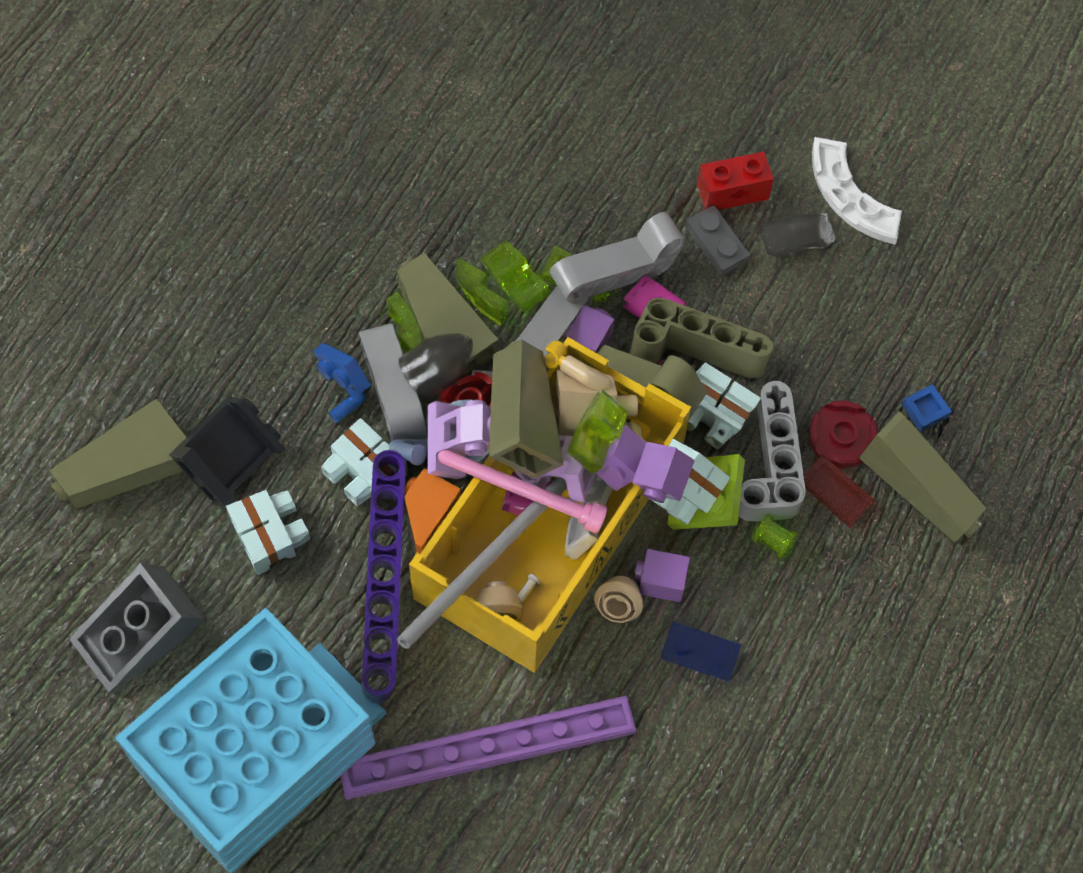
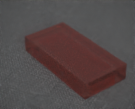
M824 455L803 473L805 489L849 528L874 505L875 500Z

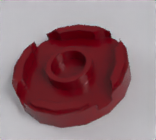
M846 400L832 401L814 414L808 431L809 444L816 456L826 464L838 468L855 467L864 463L859 457L878 434L877 423L873 416L871 418L865 412L866 409L857 403Z

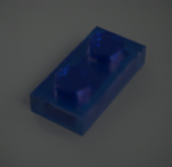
M672 622L661 659L730 682L741 644Z

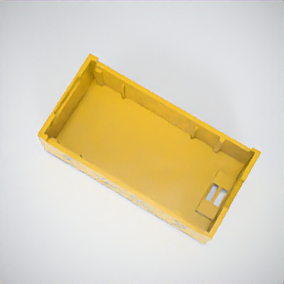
M567 337L563 343L567 349V356L571 355L582 363L614 377L617 396H637V416L625 418L641 427V436L645 442L669 446L672 439H675L684 444L691 411L689 405L650 383L645 388L608 367V359ZM559 365L555 368H550L547 372L554 413H556V371L560 370ZM490 455L483 463V465L508 475H512V472H515L513 468L491 458ZM476 477L472 479L421 554L416 553L409 563L414 600L428 607L519 516L502 510L507 492L506 489ZM632 482L617 491L613 489L605 505L608 508L599 529V539L576 560L567 556L565 552L567 529L572 516L547 507L441 616L535 673L649 499L643 496L645 491ZM565 489L561 496L570 499L568 490ZM529 574L535 575L541 581L540 585H536L522 603L523 613L518 620H514L506 614L502 617L477 602L480 590L486 588V584L489 582H507L508 587L514 588L518 595L529 580L527 578Z

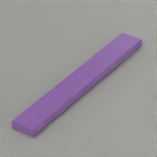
M622 696L363 755L341 775L345 798L348 800L635 734L636 728L627 696Z

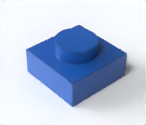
M933 384L905 398L902 402L903 408L920 432L947 419L952 412Z

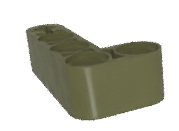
M654 298L647 303L635 327L630 354L656 364L666 347L753 379L765 374L773 351V343L767 336L665 298Z
M601 345L596 352L609 360L608 367L645 388L650 383L691 407L689 419L707 394L695 370L679 357L670 355L664 364L660 366L607 345Z

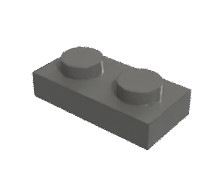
M714 205L686 219L685 227L720 276L749 262L750 254Z

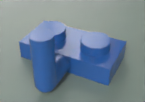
M322 343L313 350L319 361L316 364L318 370L327 380H335L342 388H346L350 394L348 398L328 413L331 419L338 423L365 402L366 394L364 390L371 386L355 358Z

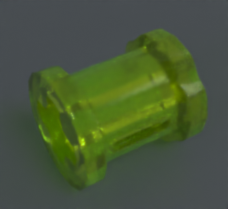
M767 514L756 529L751 540L755 543L760 541L777 552L776 557L783 559L799 533L796 531L789 532L775 523L773 516Z

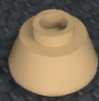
M626 576L612 577L597 589L594 596L595 606L600 614L606 619L617 623L633 621L640 615L643 608V599L639 586L634 580Z
M489 582L486 584V588L480 590L477 602L503 617L506 614L512 619L518 620L523 613V607L515 589L508 587L507 582Z

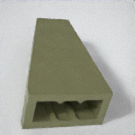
M425 252L417 258H409L400 266V269L397 270L400 291L437 382L443 390L453 378L457 377L460 380L471 374L472 370H476L493 358V354L498 352V338Z
M520 340L510 343L506 348L493 354L489 453L491 458L535 479L563 466L564 463L544 353L528 342Z
M155 399L50 469L49 471L55 480L50 486L62 503L68 499L74 508L78 509L183 472L169 454L186 436L159 401Z
M900 411L876 435L859 457L954 543L963 534L970 538L983 524L979 516L987 508Z

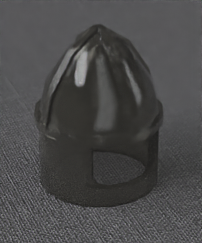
M460 333L438 334L431 338L426 337L421 340L420 344L399 358L400 369L414 391L421 398L429 401L449 386H454L458 383V379L465 373L473 350V340L471 337Z

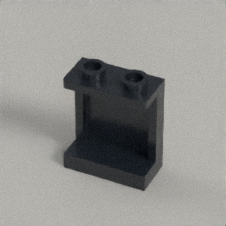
M228 396L169 454L213 505L227 509V505L237 500L232 493L272 453L281 454L285 450L278 441L281 438L280 434L270 424H264L258 418L259 410L247 398L241 399Z

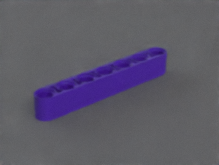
M383 450L378 453L374 458L372 468L361 687L364 696L375 703L384 702L392 696L396 681L405 460L401 454L394 450ZM384 465H392L398 472L393 476H384L379 469ZM383 499H390L397 506L391 511H384L377 504ZM387 533L394 537L395 542L390 546H382L375 539L378 535ZM380 568H386L394 576L391 580L382 582L375 578L374 573ZM383 603L391 608L392 613L387 617L381 618L374 615L372 608L377 604ZM376 639H383L389 643L390 649L384 654H378L372 651L370 644ZM375 675H381L388 680L389 685L384 690L377 691L369 686L368 681Z

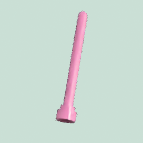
M442 450L438 455L439 461L444 465L577 518V522L583 525V529L592 533H598L605 518L608 507L597 502L592 504L585 502L584 505L449 450Z

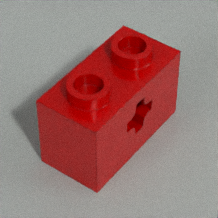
M763 151L701 164L697 187L705 209L714 205L717 210L769 200L774 179Z

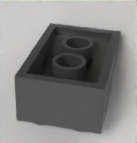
M140 563L69 640L109 693H113L179 646L202 623L204 617L165 567Z

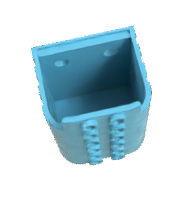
M264 608L119 733L115 739L136 770L159 797L184 822L228 873H234L376 744L372 726L387 713L378 703L371 702L364 696L361 685L321 643H318L308 652L267 608Z

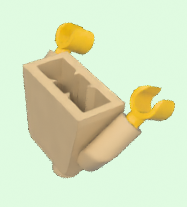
M552 341L545 348L547 352H550L544 357L546 367L552 369L558 365L560 366V370L556 371V413H554L558 435L581 437L585 426L593 425L600 426L602 438L617 430V417L637 416V396H617L614 377L582 363L571 355L567 356V349L560 341Z

